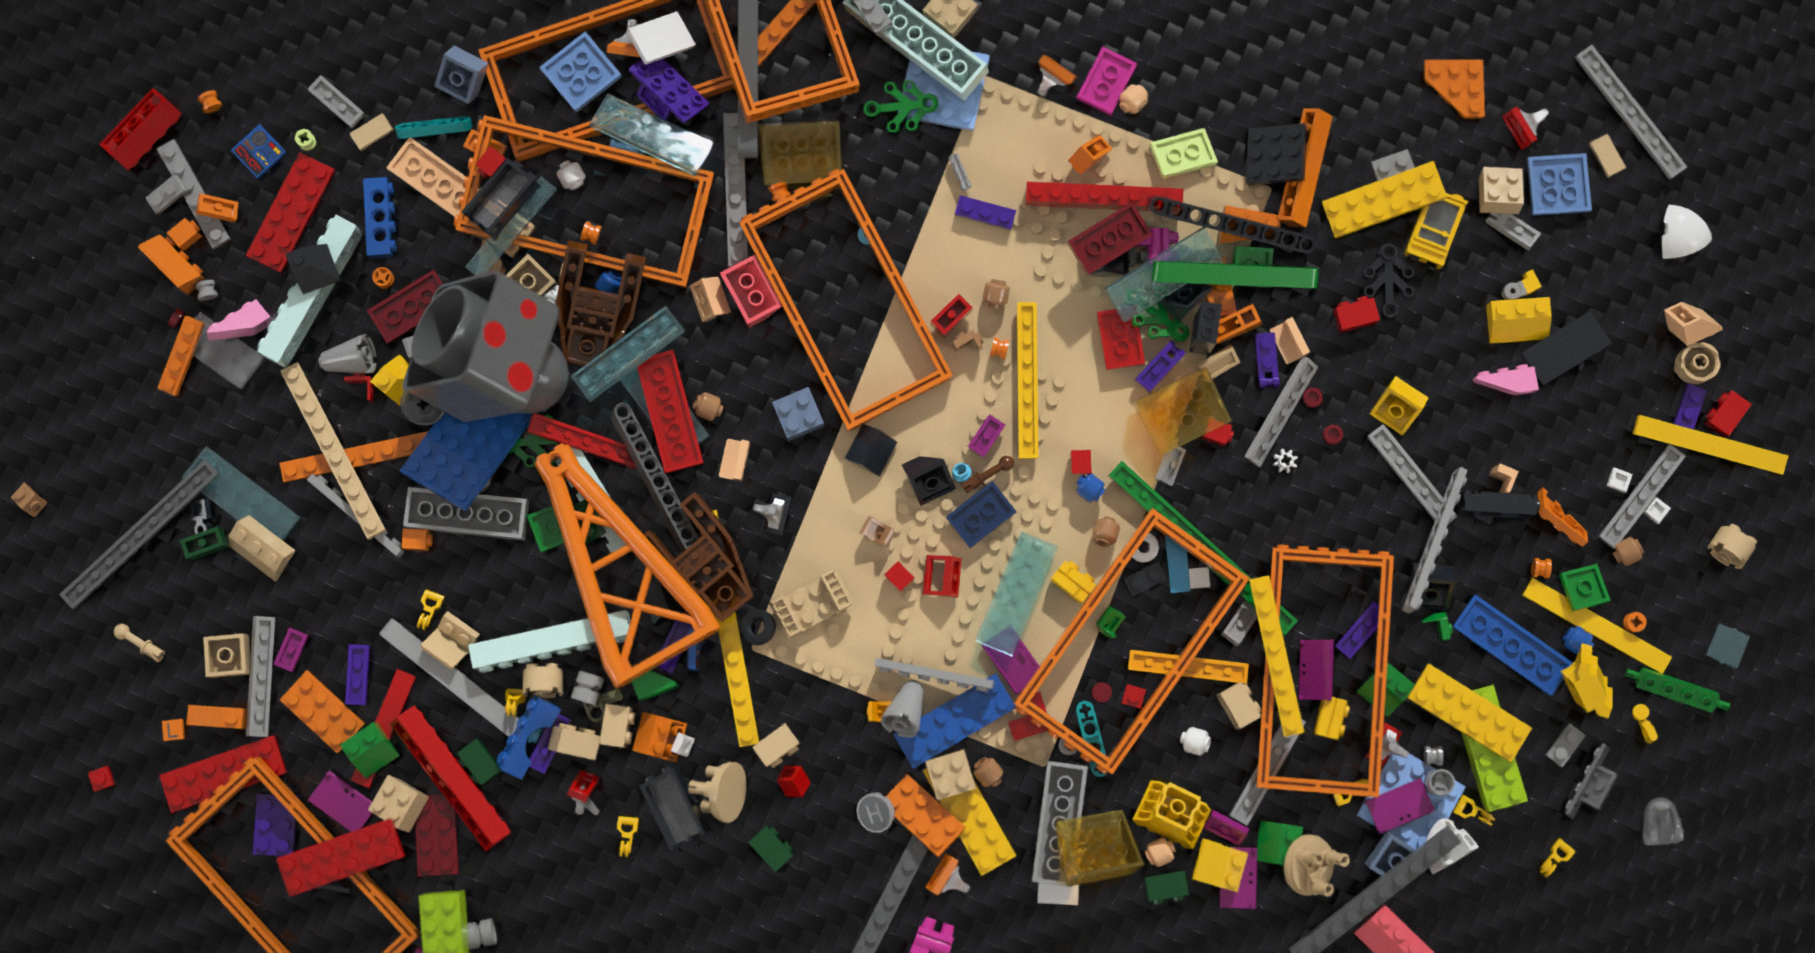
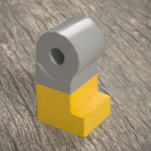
M1533 269L1523 275L1524 280L1517 283H1509L1503 288L1501 294L1504 300L1519 299L1541 288Z

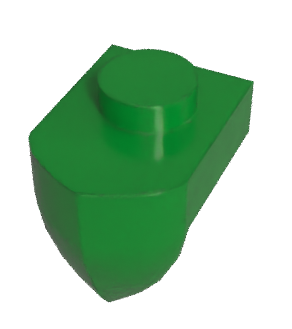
M1108 606L1096 623L1097 629L1105 637L1115 638L1116 634L1114 632L1126 616Z
M1445 612L1433 614L1422 621V623L1436 622L1439 641L1451 639L1450 635H1453L1452 625L1448 623Z

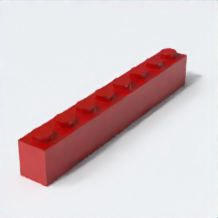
M1027 181L1025 206L1119 210L1133 202L1138 211H1149L1147 200L1151 196L1158 195L1183 202L1184 189ZM1160 200L1154 202V210H1158L1161 207ZM1175 205L1172 208V212L1179 213L1180 207Z
M415 705L393 720L390 724L485 851L491 849L511 833L507 824L500 819L495 808L488 803L483 792L475 786L470 775L462 769L459 761L453 757L447 745L440 740L435 729L428 724L423 713Z

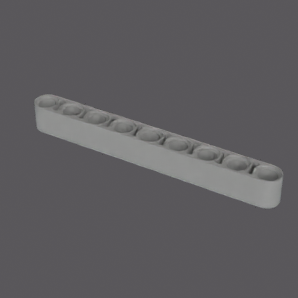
M393 618L390 619L379 633L383 638L507 736L514 733L519 717H513L512 713L510 717H507L504 705L457 668L449 669L422 650L420 646L423 642Z

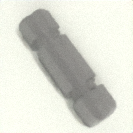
M952 154L949 156V161L953 165L952 168L958 182H960L961 190H969L971 183L969 179L967 180L968 176L963 164L960 163L959 154Z

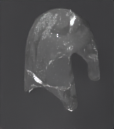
M1658 797L1651 800L1644 812L1643 838L1645 845H1668L1671 842L1676 844L1679 841H1683L1684 833L1675 805L1666 798Z

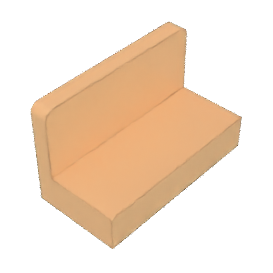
M719 277L703 278L690 285L702 322L731 312Z
M1293 317L1270 329V333L1275 332L1276 346L1285 364H1290L1310 353Z
M727 439L719 477L742 482L750 448L749 441Z
M1498 464L1491 469L1489 476L1503 481L1499 493H1510L1519 471Z

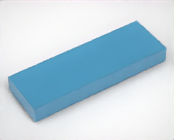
M1165 535L1170 593L1190 592L1187 550Z

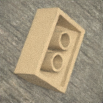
M250 515L237 521L228 536L229 546L274 581L278 580L295 552L293 548Z

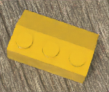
M1550 297L1491 301L1486 305L1490 344L1543 340L1550 335L1552 317Z

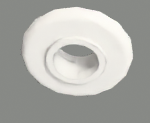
M1148 533L1143 540L1148 544L1147 552L1142 553L1137 549L1132 556L1134 560L1142 563L1149 562L1157 555L1159 549L1158 541L1151 533Z

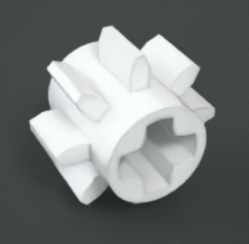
M1281 449L1280 456L1278 454L1273 456L1277 459L1273 466L1279 467V473L1282 470L1290 473V466L1292 468L1297 467L1294 464V460L1298 457L1291 455L1292 450L1285 453L1284 449ZM1283 458L1289 459L1290 462L1287 466L1285 463H1281Z

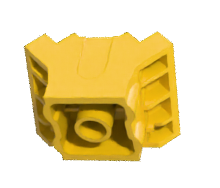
M1581 643L1575 662L1560 672L1574 701L1585 712L1595 709L1598 716L1609 718L1613 707V688L1607 687V677L1603 675L1598 665V657L1592 656V646Z
M1150 781L1132 820L1137 826H1145L1150 832L1157 833L1174 843H1180L1183 848L1193 849L1211 809L1206 803L1200 801L1201 797L1170 782L1165 784L1160 781Z

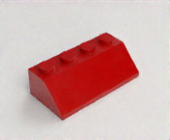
M152 88L99 145L129 170L136 166L143 154L148 153L152 145L165 135L166 130L179 120V116L182 113Z

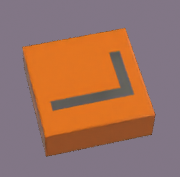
M184 719L162 721L163 741L185 739Z

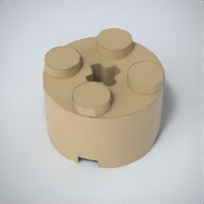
M1699 342L1691 344L1678 353L1675 359L1674 370L1686 383L1695 385L1704 383L1718 373L1720 369L1719 354L1708 343Z
M1730 524L1729 526L1720 527L1708 545V549L1711 548L1710 554L1724 565L1729 566L1731 563L1735 565V569H1742L1755 550L1757 541L1753 537L1742 533L1737 525Z
M549 663L546 666L538 667V664H527L526 669L523 670V696L528 697V693L533 694V697L536 694L544 699L555 698L556 693L562 696L563 670L558 668V664Z

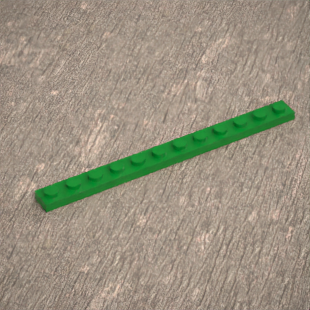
M1123 461L1108 475L1147 512L1153 508L1248 576ZM1210 568L1228 586L1230 585V581H1228L1226 578H1224L1219 573ZM1248 580L1239 596L1256 610L1250 581ZM1280 605L1279 622L1282 635L1285 636L1298 620Z

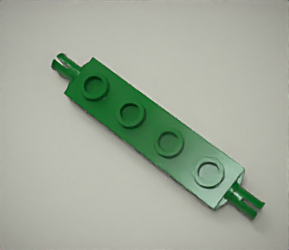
M1644 667L1639 672L1628 668L1625 671L1624 676L1635 679L1637 688L1711 713L1716 707L1726 711L1730 708V703L1719 700L1720 695L1718 692Z

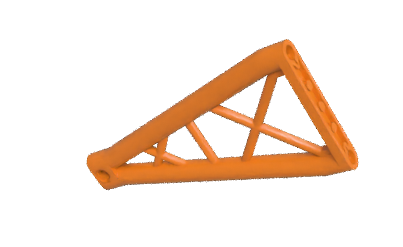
M561 443L554 447V451L549 454L543 453L539 455L534 465L546 484L603 667L617 689L713 635L721 627L709 606L580 465L571 447L568 444L564 445V443ZM560 459L561 464L558 467H553L552 462ZM564 477L588 502L585 513L574 510ZM594 510H595L601 517L594 516V515H593ZM578 520H582V521H583L582 526H581V529H580ZM594 523L612 528L626 545L591 564L585 545L590 524ZM630 551L646 566L636 602L601 593L594 572ZM652 574L689 615L644 604ZM604 602L634 609L621 655ZM641 612L689 623L695 630V632L634 667H631L628 662Z

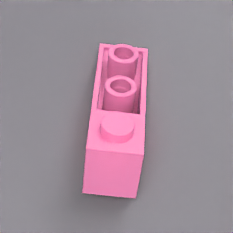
M257 300L247 302L237 312H231L221 322L212 324L207 330V339L212 341L256 335L269 326L271 323L270 316Z
M1527 364L1516 366V370L1509 371L1508 368L1498 369L1497 373L1492 374L1489 371L1477 373L1478 376L1472 379L1474 383L1515 396L1539 390L1535 368L1528 367Z

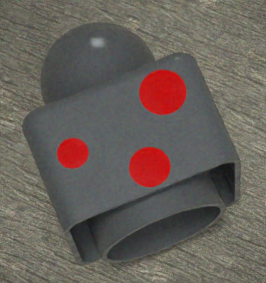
M496 270L442 284L435 291L431 303L424 311L416 327L412 340V357L403 380V390L463 422L517 412L533 414L549 409L563 396L569 378L567 361L561 350L551 342L559 318L557 305Z

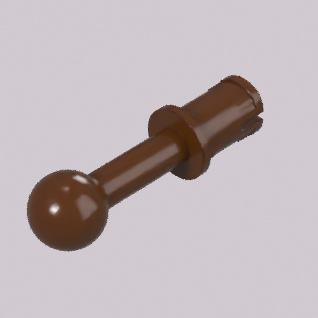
M1006 455L1000 458L997 465L981 474L975 472L976 474L967 481L961 482L966 493H969L980 485L984 486L985 480L1000 471H1010L1014 467V460Z

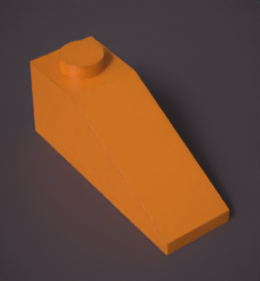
M1253 304L1220 319L1216 344L1263 325Z
M188 705L186 725L246 729L248 709Z

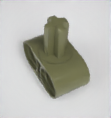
M620 689L601 694L597 690L599 697L596 705L583 702L589 719L594 722H602L606 704H612L623 699ZM595 708L602 710V716L598 719L592 716V711Z

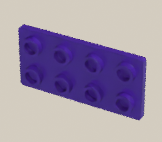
M641 59L629 68V72L642 83L636 96L663 121L667 120L671 113H673L682 123H685L709 104L664 59L646 65Z

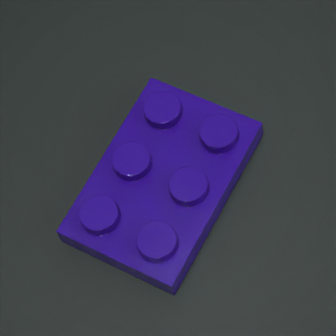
M257 794L253 855L284 856L295 852L297 819L275 795Z

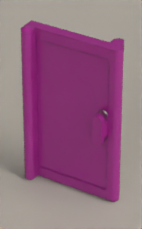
M1011 625L981 645L1016 695L1023 690L1039 667V664Z
M1333 639L1300 640L1298 700L1332 701Z
M331 771L326 773L324 779L308 799V801L351 832L361 829L372 815V812L368 810L372 801Z
M1421 778L1380 794L1379 797H1373L1364 801L1379 834L1435 812V808L1430 801Z
M1229 847L1246 852L1248 856L1238 891L1234 892L1220 887L1219 907L1256 909L1257 848Z

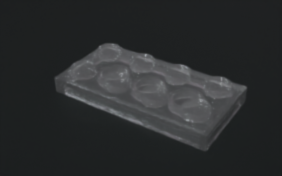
M199 312L195 319L205 323L193 356L242 389L265 357L238 338L209 341L207 339V330L215 322Z

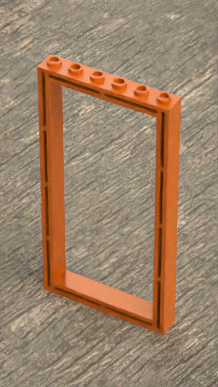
M624 0L480 49L481 59L488 63L486 73L502 120L517 123L496 64L497 60L675 0ZM696 0L723 75L692 86L700 95L708 98L735 87L706 1ZM645 103L557 133L584 140L655 116L656 114ZM508 135L518 162L560 148L536 141L523 143L522 138Z
M705 0L746 123L859 92L860 84L830 0H816L842 78L754 102L720 1Z
M485 115L483 120H479L477 131H480L478 139L475 138L472 150H475L474 157H470L468 169H470L469 177L466 176L463 183V188H466L464 196H460L458 207H461L459 215L456 214L453 225L456 226V231L494 240L476 224L472 223L461 211L479 191L482 175L477 172L479 168L476 166V162L490 147L493 132L496 131L699 182L677 273L644 265L642 275L643 278L684 288L687 287L714 172ZM502 230L496 239L498 242L562 258L565 257L567 247ZM587 251L584 263L623 272L625 260Z
M836 169L828 174L829 177L823 180L818 178L811 182V186L807 188H798L788 198L783 196L776 200V204L772 206L765 205L754 215L752 213L745 215L741 218L742 221L739 224L847 431L850 432L862 424L952 379L953 375L845 170L839 171V169ZM837 188L841 189L936 369L935 372L854 414L850 412L756 232L758 228Z
M1150 509L1013 702L1016 706L1015 710L1023 716L1025 714L1031 716V722L1041 728L1043 725L1049 729L1047 733L1056 740L1058 737L1065 741L1063 745L1074 751L1076 749L1081 752L1080 757L1088 763L1092 760L1097 764L1096 768L1106 775L1107 772L1113 774L1250 578L1156 510ZM1154 527L1231 583L1114 750L1107 757L1030 702V700L1150 530Z
M1277 545V548H1273L1271 586L1278 618L1280 614L1283 561L1381 568L1368 784L1269 776L1274 689L1266 657L1257 788L1379 797L1394 556H1389L1390 552L1378 551L1377 555L1369 554L1367 550H1357V553H1349V549H1337V552H1330L1329 548L1317 547V551L1309 550L1307 546H1297V549H1289V545Z
M251 757L243 764L245 768L240 772H234L228 778L229 782L225 786H219L213 792L214 796L210 800L208 798L205 799L198 806L200 809L195 814L192 812L183 820L185 823L180 828L178 826L169 833L170 837L166 842L268 953H290L187 841L195 831L255 776L263 782L318 843L334 838L260 757L254 759ZM365 871L350 875L349 877L402 934L383 953H402L422 933Z

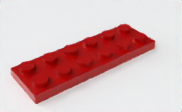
M299 152L246 256L282 274L288 263L286 253L295 250L335 173V169Z
M674 350L635 359L665 474L704 464Z
M275 735L159 775L171 813L201 804L207 798L210 800L214 796L213 792L219 786H225L229 782L228 778L234 772H240L245 768L243 764L251 757L253 759L260 757L277 776L286 774V767ZM255 776L243 788L261 783L262 781Z
M390 818L276 859L290 897L402 858L405 854L394 822Z

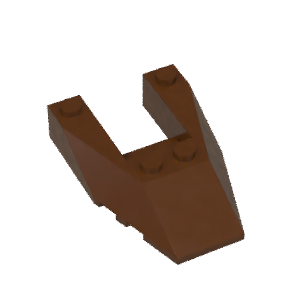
M568 240L555 302L559 309L558 325L560 328L562 353L569 363L603 369L634 318L646 257L626 254L618 294L580 286L588 244Z
M694 492L679 505L702 532L703 536L675 559L654 532L648 530L644 536L709 606L713 615L724 622L754 596L732 537L704 499Z

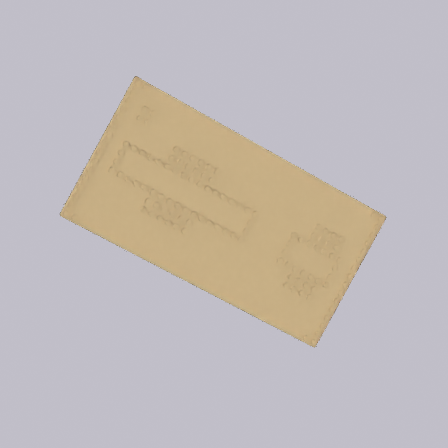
M986 76L974 131L962 129L952 154H959L960 163L964 166L968 176L967 180L969 179L971 183V188L966 191L961 190L960 182H958L952 168L953 165L949 161L902 275V280L945 359L953 378L865 423V425L881 430L898 442L880 477L844 459L861 426L848 432L842 423L770 602L816 580L822 574L836 569L854 604L787 639L770 605H768L766 611L773 616L776 622L775 634L764 645H752V650L880 702L893 701L907 681L916 680L924 688L921 717L968 689L957 687V683L949 681V685L937 683L938 679L930 678L929 681L921 680L915 674L905 677L898 675L899 671L891 670V673L880 672L879 667L874 666L876 658L987 679L996 673L1014 702L1019 694L1016 695L981 646L982 643H986L1011 625L1040 666L1086 601L1085 599L1080 605L1050 581L1051 577L1064 561L1069 562L1070 560L1079 566L1078 571L1083 575L1088 573L1095 579L1093 583L1096 585L1142 522L1146 512L1108 475L1123 461L1151 488L1155 489L1158 482L1155 476L1168 443H1173L1198 380L1200 370L1197 364L1207 357V355L1189 353L1194 314L1201 306V302L1182 319V323L1190 331L1189 337L1185 341L1177 342L1171 337H1158L1152 340L1147 335L1150 327L1168 328L1163 324L1142 325L1139 328L1145 365L1106 370L1097 312L1132 307L1124 301V295L1131 288L1139 290L1141 297L1158 310L1157 301L1154 298L1155 290L1158 287H1163L1168 292L1177 283L1151 281L1152 266H1147L1146 262L1129 267V276H1087L1066 242L1118 210L1025 206L1026 183L1028 181L1184 189L1183 202L1223 212L1225 205L1263 212L1270 196L1271 188L1264 184L1247 185L1246 177L1215 165L1162 180L1149 147L1150 143L1154 141ZM1101 135L1112 147V150L1091 169L1080 175L1068 161L1069 158L1080 146ZM959 196L1016 210L1012 229L1008 230L955 216ZM1198 210L1191 212L1190 217L1192 220L1198 217ZM1138 211L1148 228H1169V231L1179 233L1178 244H1169V250L1179 251L1178 262H1196L1226 256L1227 264H1232L1234 246L1250 247L1252 239L1218 244L1220 231L1156 215L1151 211ZM1212 215L1209 218L1210 224H1214L1217 221L1216 215ZM1135 247V252L1137 253L1141 251L1146 252L1147 247ZM991 279L1005 281L1006 285L1010 288L1007 304L1000 305L999 309L988 307V303L983 301L985 284L991 282ZM1157 292L1159 296H1163L1161 292ZM896 294L893 297L850 403L849 410L852 414L936 371ZM960 294L973 307L972 312L952 332L943 338L930 325L931 320ZM1017 302H1037L1038 459H1018ZM1134 305L1136 306L1137 314H1141L1144 317H1153L1139 305ZM1167 311L1168 318L1174 322L1173 317ZM971 330L975 334L979 333L984 341L982 344L983 348L978 351L973 342L957 351L952 345L956 335L961 332L966 334ZM1151 331L1153 335H1157L1155 331ZM994 337L1002 341L1005 339L1009 340L1005 359H1001L1000 356H990ZM1172 340L1176 343L1175 346L1179 350L1185 351L1186 354L1148 393L1135 381V378ZM1170 351L1166 354L1171 359L1175 357ZM990 414L1006 424V426L983 458L967 446ZM1071 450H1091L1092 473L1105 484V491L1097 502L1094 500L1087 502L1076 493L1078 485L1075 483L1082 474H1072ZM919 456L943 458L956 489L920 506L905 475L902 464ZM1003 456H1010L1014 460V467L1010 471H1000L985 480L984 486L980 485L969 493H966L961 482L954 480L952 476L953 467L958 463L967 464L971 468L972 477L976 474L975 472L981 474L997 465ZM993 481L1017 513L972 548H969L948 522L946 516ZM868 516L894 528L893 538L886 546L879 545L859 534ZM1105 516L1114 518L1115 522L1120 526L1116 543L1109 547L1097 545L1092 538L1095 522ZM926 555L962 558L958 598L923 595ZM934 560L931 591H942L945 561ZM897 561L915 577L902 591H899L884 577V574ZM1122 571L1037 690V692H1041L1047 714L1062 725L1099 633L1096 623L1109 606ZM763 621L759 627L757 635L762 633L764 630ZM1015 709L968 736L1042 767L1047 765L1056 739L1047 733L1048 731L1014 741L1008 722L1027 716L1026 714L1025 716L1021 715Z

